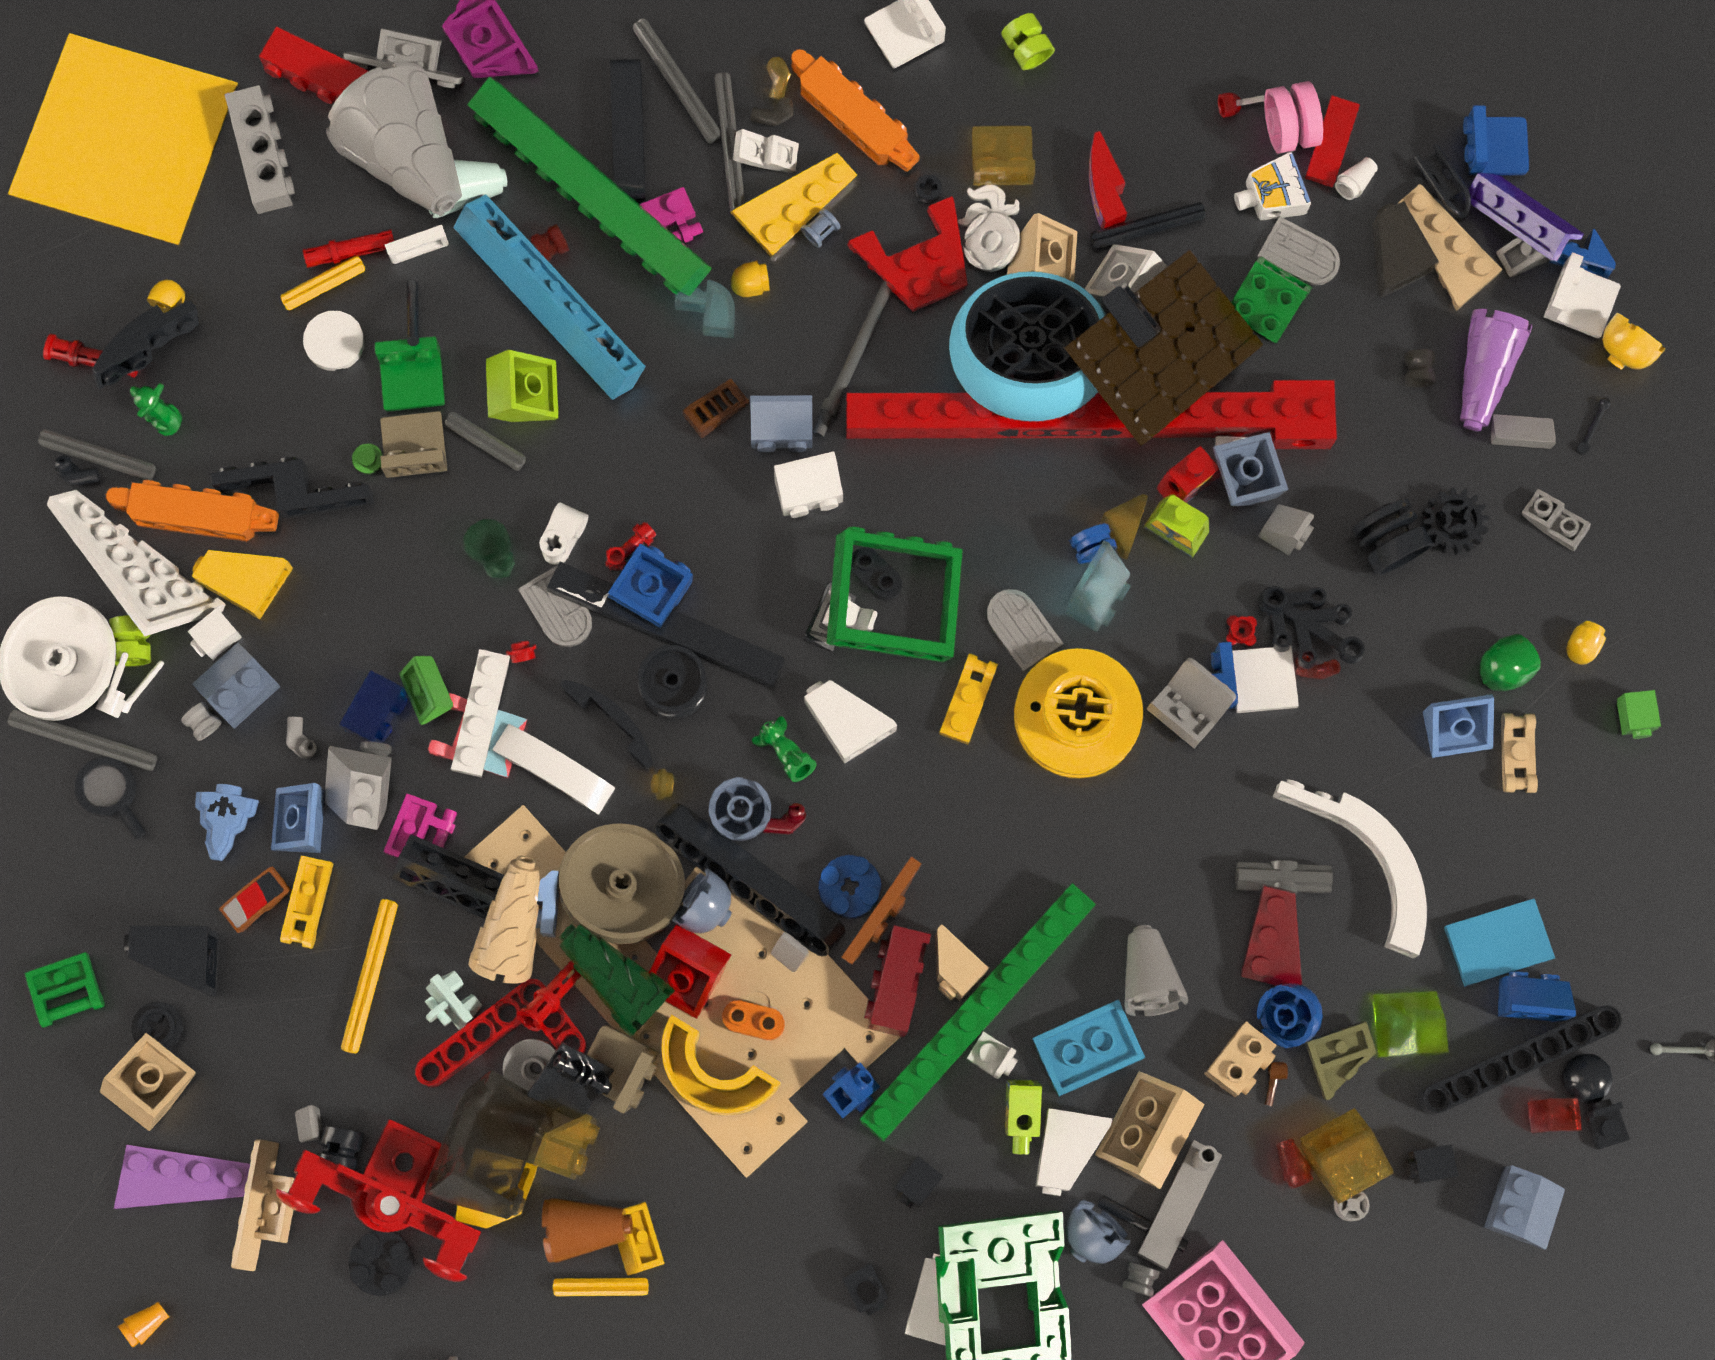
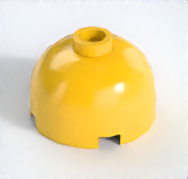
M1616 313L1606 326L1602 339L1604 348L1610 354L1607 360L1620 370L1624 366L1638 370L1652 365L1666 348L1639 326L1628 323L1629 319Z

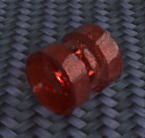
M557 224L548 227L547 231L543 234L536 233L529 237L530 242L547 261H550L552 256L557 253L562 255L570 251Z

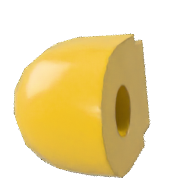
M752 261L737 267L731 276L732 290L741 297L763 295L764 291H770L766 263L758 264V261Z
M165 279L153 286L147 301L153 307L158 305L162 312L166 313L184 303L185 293L178 283Z
M1585 621L1573 630L1566 647L1570 660L1580 665L1592 662L1599 654L1606 640L1604 636L1605 629L1591 621Z

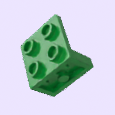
M1261 256L1254 263L1231 303L1251 329L1276 343L1313 287Z
M436 336L419 338V344L416 346H410L407 343V339L375 342V353L380 363L383 407L385 411L443 406L445 404L441 351Z

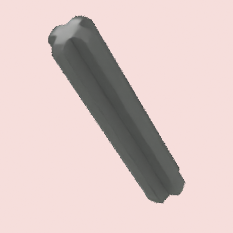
M451 412L446 418L445 426L512 469L519 471L525 464V455L456 412Z

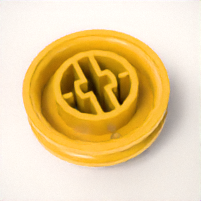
M1076 648L1059 651L1038 662L1024 678L1014 707L1016 733L1026 753L1045 770L1068 778L1097 776L1118 765L1135 744L1143 720L1141 695L1130 673L1110 656L1089 649ZM1078 686V688L1073 689L1071 695L1063 694L1067 689ZM1093 691H1094L1097 695H1099L1100 698H1095V697H1093ZM1032 703H1039L1041 709L1038 712L1032 711L1030 707ZM1075 703L1083 704V712H1086L1083 720L1075 719L1076 711H1073Z

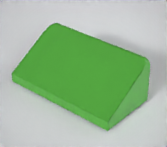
M414 656L399 673V676L420 725H424L449 711L453 707V702L433 657Z

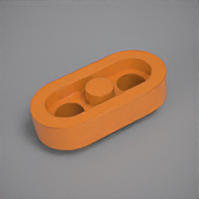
M741 1000L728 1003L722 1013L723 1023L731 1032L766 1041L779 1038L785 1028L784 1018L776 1009ZM737 1010L744 1013V1018L740 1022L732 1019L733 1012ZM767 1018L775 1021V1026L770 1030L763 1027V1021Z

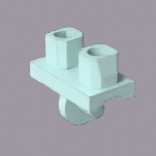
M452 971L442 977L437 974L430 979L431 983L426 987V990L431 997L425 1001L431 1009L426 1015L429 1023L438 1018L446 1026L452 1021L458 1030L470 1023L480 1011L482 1004L473 994L462 1001L457 998L454 993L463 986L459 975Z

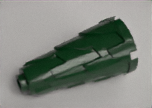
M570 924L558 937L562 941L559 946L574 963L573 967L595 990L598 997L611 1011L613 1019L630 1037L664 1004V1001L675 991L655 973H649L629 957H625L602 937L598 938L580 924L577 927Z

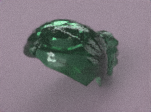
M482 519L468 527L463 537L464 550L468 556L482 564L489 577H509L515 561L513 553L510 551V538L505 526L494 519Z

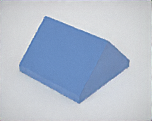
M1492 694L1431 703L1423 711L1432 758L1493 749L1494 696Z
M309 783L276 788L271 850L320 853L325 791L319 784Z

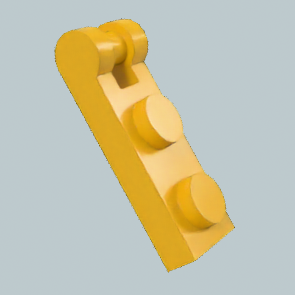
M971 653L967 657L939 733L942 736L967 745L970 742L998 663L992 661L986 663L978 660V656ZM973 671L984 674L982 682L970 679Z
M301 855L280 942L286 944L297 942L301 943L302 947L313 948L333 868L332 862ZM297 920L307 922L305 931L295 929Z

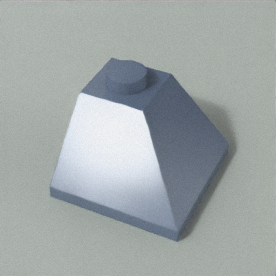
M1270 432L1213 447L1231 506H1250L1276 499L1288 490Z

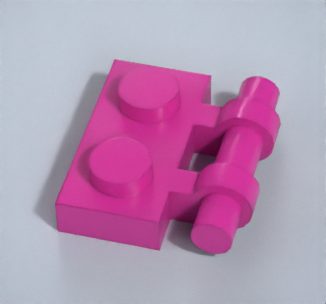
M684 187L639 204L666 228L677 225L678 230L671 233L679 240L684 241V243L692 241L694 236L703 233L700 222L689 226L686 223L687 220L696 216Z
M406 794L383 852L399 858L410 834L424 840L429 826L437 829L432 843L444 848L448 835L453 833L456 826L453 822L457 812L446 808L442 819L433 816L437 808L435 803Z

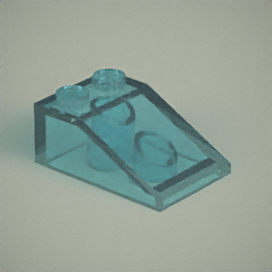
M1105 540L1073 591L1065 613L1096 632L1101 625L1108 626L1116 612L1112 609L1116 599L1123 601L1131 587L1130 584L1126 583L1130 572L1110 543Z

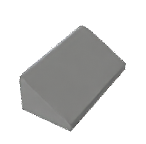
M1492 414L1491 444L1552 449L1556 444L1554 421L1550 418Z

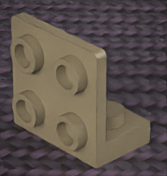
M441 412L381 418L384 456H380L381 468L386 478L447 471Z

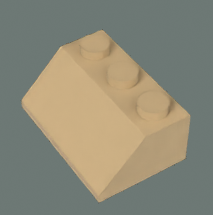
M1139 1071L1095 1156L1136 1179L1161 1189L1205 1104L1184 1089Z

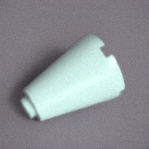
M454 159L462 197L450 211L442 216L429 210L430 215L433 214V218H440L463 209L465 204L484 195L491 198L501 194L503 187L507 186L505 169H500L497 163Z

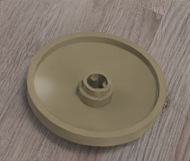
M608 824L584 833L565 853L558 877L560 901L571 921L576 926L582 925L598 938L602 937L607 942L616 944L641 942L663 931L673 921V917L679 911L685 890L683 868L674 850L660 840L652 831L631 824Z

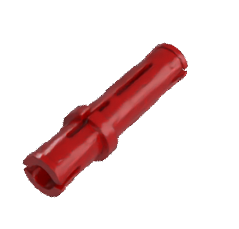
M389 229L344 241L335 242L334 239L330 240L329 244L302 250L307 268L331 262L339 264L340 260L386 250L385 244L393 242L394 237L392 230Z

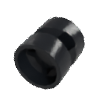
M323 1126L319 1142L323 1147V1151L318 1152L317 1155L356 1171L358 1160L354 1156L355 1153L361 1151L364 1133Z

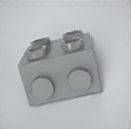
M1188 658L1168 685L1151 702L1147 710L1195 749L1235 701L1236 694L1206 670L1203 665L1193 658Z

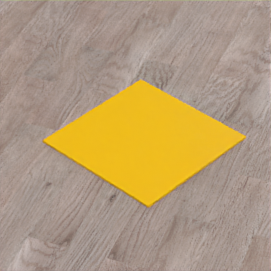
M69 33L8 195L179 245L228 112L225 94L234 92L238 83Z

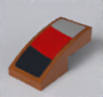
M272 866L245 885L225 902L219 910L237 933L244 932L264 912L272 910L292 890Z

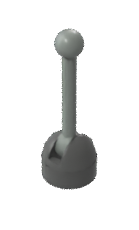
M1715 1039L1707 1042L1705 1047L1661 1046L1659 1043H1653L1650 1046V1052L1653 1055H1660L1661 1053L1705 1054L1711 1062L1715 1063Z

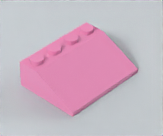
M1223 1240L1142 1304L1185 1360H1290L1297 1355L1305 1344Z

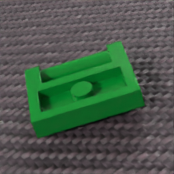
M86 952L24 973L42 1028L53 1025V1021L90 1008L97 1010L105 1007L89 954ZM86 987L88 996L52 1009L47 1008L46 1001Z

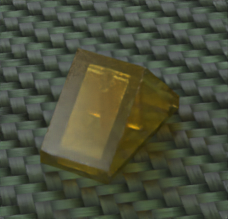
M1147 495L1137 496L1105 512L1101 521L1103 524L1107 523L1111 530L1109 535L1111 539H1115L1118 546L1117 551L1123 559L1127 560L1131 552L1148 499Z

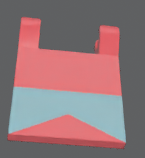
M449 693L453 702L451 710L465 712L467 699ZM498 710L484 771L508 778L513 763L495 753L492 749L508 724L524 731L527 719ZM463 717L453 746L437 740H431L428 747L431 755L453 761Z

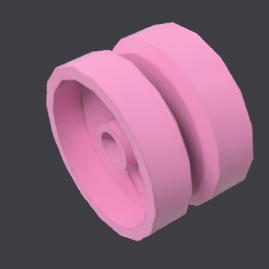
M1310 81L1292 84L1290 92L1284 86L1266 90L1264 95L1266 125L1270 141L1277 154L1294 151L1297 143L1303 149L1322 144L1323 119L1317 92Z

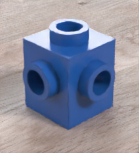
M859 1063L851 1070L845 1066L832 1077L835 1083L823 1093V1096L843 1119L856 1108L861 1113L875 1100L871 1095L880 1088V1085L865 1067Z

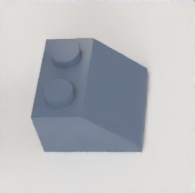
M812 395L750 396L752 449L758 448L759 452L769 453L776 451V448H788L790 452H804L806 448H812Z
M238 642L192 683L199 693L234 729L280 688L279 684Z
M1513 1165L1503 1167L1484 1228L1546 1250L1565 1189L1540 1175Z

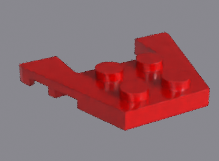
M952 196L928 206L926 210L939 234L936 237L889 257L886 256L873 230L849 240L847 244L854 254L857 253L868 264L867 267L871 271L874 270L887 282L886 285L913 312L966 289L968 285L955 203Z

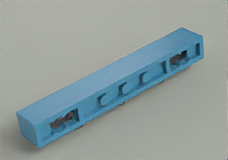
M487 195L465 204L453 227L612 400L631 390L646 366Z

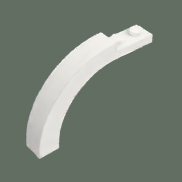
M1289 779L1286 782L1280 781L1276 786L1273 798L1342 825L1359 837L1372 851L1384 871L1391 895V923L1384 947L1413 959L1419 956L1427 922L1425 889L1416 860L1398 831L1375 809L1345 792L1339 797L1338 802H1334L1333 796L1321 791H1316L1315 794L1304 790L1305 786L1297 781Z

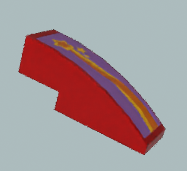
M1098 131L1094 133L1090 151L1089 186L1096 218L1101 229L1125 223L1127 211L1119 197L1123 193L1125 181L1101 132Z

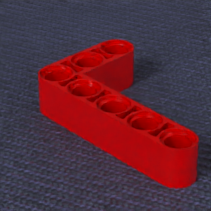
M529 979L521 983L423 1057L415 1068L417 1080L430 1088L438 1087L520 1026L522 1023L517 1013L521 1008H526L530 1003L526 1000L527 990L535 986L540 988H546V986L537 979ZM506 1006L516 1008V1017L510 1022H504L500 1018L501 1010ZM560 1006L557 1010L561 1015L560 1024L554 1028L546 1027L543 1021L542 1031L556 1049L567 1038L577 1037L580 1040L578 1050L585 1054L587 1042L584 1036ZM481 1025L489 1026L491 1029L490 1037L482 1042L477 1041L475 1038L476 1029ZM457 1044L463 1045L465 1049L464 1057L459 1061H452L449 1057L450 1049ZM429 1064H436L439 1068L438 1076L432 1081H427L423 1076L425 1067Z

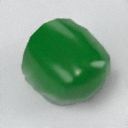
M1520 634L1499 639L1481 658L1480 675L1483 683L1492 691L1504 692L1525 685L1541 668L1539 654L1533 644Z

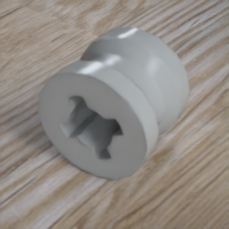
M206 702L195 705L181 720L186 727H191L193 736L198 741L211 735L222 723L217 715L211 714L210 706Z
M1358 1189L1343 1190L1338 1193L1333 1203L1337 1216L1348 1222L1364 1218L1370 1207L1366 1194Z

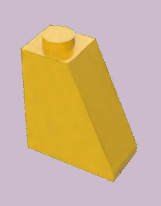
M208 550L205 556H200L195 562L192 569L194 572L192 577L203 587L260 620L293 568L284 558Z

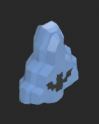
M217 784L215 792H196L195 808L200 811V824L207 830L205 844L211 860H224L233 848L235 835L244 831L248 818L254 817L256 814L259 800L241 796V787Z

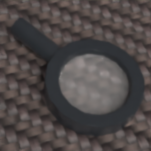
M110 757L96 758L86 763L78 772L75 780V795L79 804L89 813L100 817H112L118 814L135 839L141 838L146 833L145 829L128 808L136 793V780L132 771L121 761Z

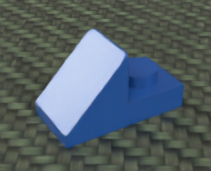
M1595 229L1586 238L1584 248H1580V245L1568 241L1557 261H1549V263L1563 266L1573 252L1583 256L1581 268L1606 279L1613 272L1616 265Z
M1232 642L1219 643L1215 652L1211 653L1213 671H1218L1217 674L1212 675L1236 694L1235 701L1228 708L1233 709L1238 704Z

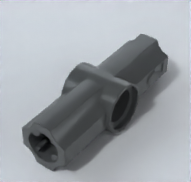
M1277 860L1270 863L1237 862L1235 870L1236 890L1262 891L1263 884L1294 891L1295 895L1298 892L1331 893L1333 884L1332 867L1329 865H1301L1296 861Z

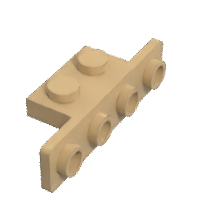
M256 1139L254 1142L248 1179L244 1189L242 1210L238 1220L239 1226L236 1242L232 1251L231 1268L255 1271L261 1239L282 1243L288 1242L293 1209L279 1200L276 1195V1189L288 1192L294 1178L274 1175L279 1143L261 1139Z

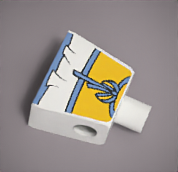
M1292 152L1251 171L1246 180L1247 190L1234 193V200L1238 210L1254 206L1259 220L1277 219L1279 216L1285 218L1307 214L1311 205Z

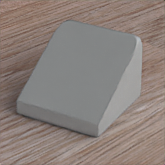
M787 932L781 935L771 951L772 956L792 972L797 971L809 956L808 949Z
M311 1105L297 1110L295 1117L299 1141L303 1143L319 1140L322 1132L320 1109Z

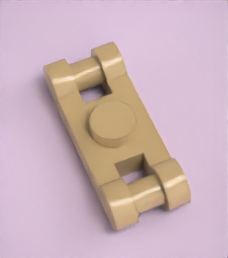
M1502 713L1501 746L1504 792L1514 793L1515 790H1525L1526 793L1537 792L1535 714H1524L1522 717L1514 716L1513 713ZM1513 729H1523V737H1513ZM1514 770H1524V777H1515Z

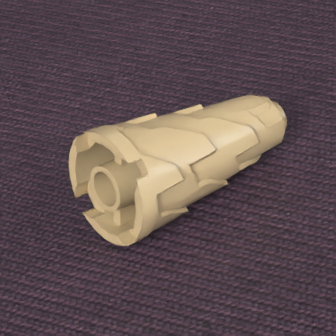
M521 855L510 862L495 900L491 901L484 926L480 927L473 951L470 954L469 967L478 975L495 981L496 974L505 975L503 983H522L529 980L532 975L537 940L535 930L539 910L537 900L540 875L539 866L535 864L536 860L529 856Z

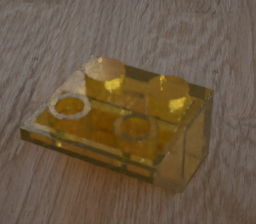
M1355 1108L1300 1138L1305 1161L1338 1204L1393 1174V1169L1373 1131Z
M585 1114L545 1133L533 1165L575 1181L576 1176H582L585 1171L588 1157L584 1156L588 1144L594 1145L600 1127L595 1125L597 1120L593 1116Z

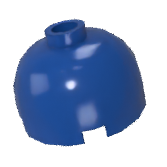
M1297 983L1280 984L1266 991L1259 1000L1257 1008V1019L1261 1018V1024L1264 1028L1261 1030L1264 1036L1283 1048H1291L1306 1043L1321 1028L1323 1018L1321 1003L1310 989Z

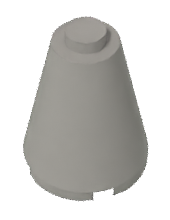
M1150 925L1135 927L1133 932L1128 935L1124 1002L1126 1013L1136 1016L1135 1010L1143 1011L1144 1016H1155L1179 1009L1178 1003L1181 1001L1186 1005L1188 1003L1187 993L1159 931L1152 929Z

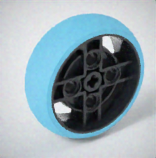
M1018 272L1001 276L976 290L966 300L956 315L949 339L950 357L954 372L965 391L976 402L1003 417L1021 421H1045L1065 416L1084 406L1098 392L1065 350V347L1076 339L1075 334L1078 331L1083 334L1106 314L1098 301L1084 288L1058 275L1043 272ZM978 332L987 337L986 350L988 358L985 361L977 355L971 344Z

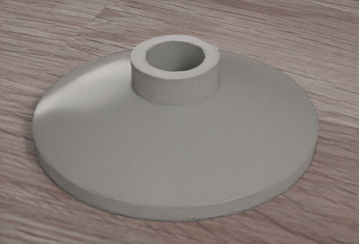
M525 1039L512 1046L503 1061V1076L508 1088L521 1099L539 1102L527 1096L528 1091L541 1073L536 1072L532 1065L534 1062H537L543 1070L557 1049L550 1043L540 1039Z

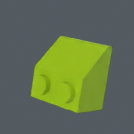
M507 350L486 359L489 418L508 422L559 419L556 360L513 350Z

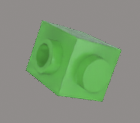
M1655 690L1624 693L1616 699L1622 735L1632 734L1633 739L1647 738L1652 736L1651 732L1661 727Z

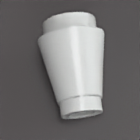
M1365 157L1362 161L1340 174L1335 183L1337 192L1347 200L1360 197L1378 169L1376 163L1372 159Z

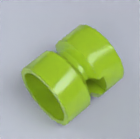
M1027 13L1014 19L1001 32L1008 47L1011 50L1015 49L1013 56L1022 70H1029L1039 66L1049 59L1055 51L1047 35L1041 34L1042 27L1033 13Z
M129 615L110 618L109 625L116 644L115 665L118 666L124 652L128 653L125 666L132 667L149 664L151 662V645L146 642V639L150 635L144 636Z

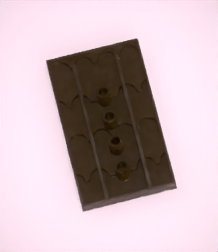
M1188 250L1134 293L1161 327V331L1141 347H1137L1115 317L1109 312L1065 347L1068 354L1140 446L1159 433L1264 345L1257 335L1253 334L1254 331L1240 313L1234 309L1235 307L1219 286H1216V282L1202 264L1198 263V259L1191 250Z

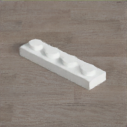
M479 649L451 771L482 778L510 656Z

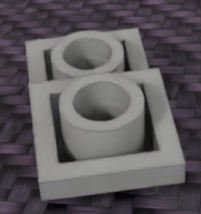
M1538 489L1521 515L1552 539L1575 551L1590 529L1591 523L1565 509V503Z

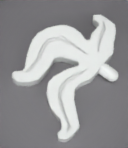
M986 185L975 191L968 188L967 194L972 200H987L990 203L991 209L981 203H974L967 209L965 217L958 220V225L968 227L978 216L987 212L993 213L996 211L1002 212L1008 217L1014 216L1019 212V201L1016 199L1014 205H1004L1005 193L995 185Z

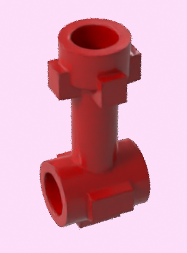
M643 522L641 525H635L632 528L635 534L621 547H610L606 551L607 561L605 564L610 570L622 571L627 564L626 558L637 549L640 543L649 546L654 542L653 538L656 536V533L646 522Z

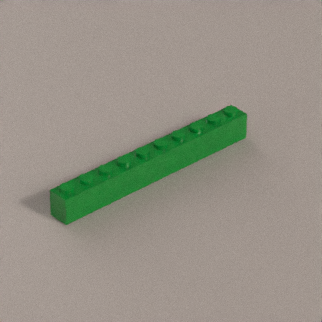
M489 77L467 104L475 111L473 117L486 128L490 124L496 130L493 135L506 146L509 143L513 144L517 148L514 153L527 164L532 161L538 166L535 172L547 182L554 180L559 185L556 190L567 200L571 201L574 198L578 201L580 205L577 209L591 220L595 216L601 222L599 228L611 238L616 235L623 241L620 246L633 257L638 254L643 258L644 261L641 265L654 276L660 273L666 279L663 284L674 294L677 295L679 292L690 296L711 271L712 267L502 84Z
M1072 883L860 1118V1122L884 1142L1082 922L1096 904Z

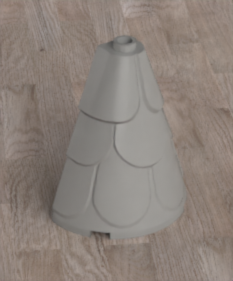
M394 62L393 68L382 70L379 66L352 82L337 98L328 115L331 122L330 126L326 128L327 137L341 156L367 170L375 178L392 186L400 195L442 216L454 207L455 203L462 197L452 150L447 146L441 116L437 112L428 75L425 74L421 66L411 62Z

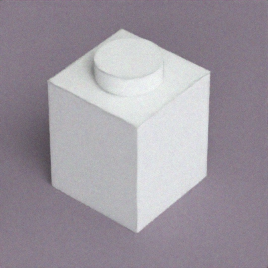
M218 608L214 609L188 631L194 638L190 642L191 646L201 657L207 654L213 661L242 638Z

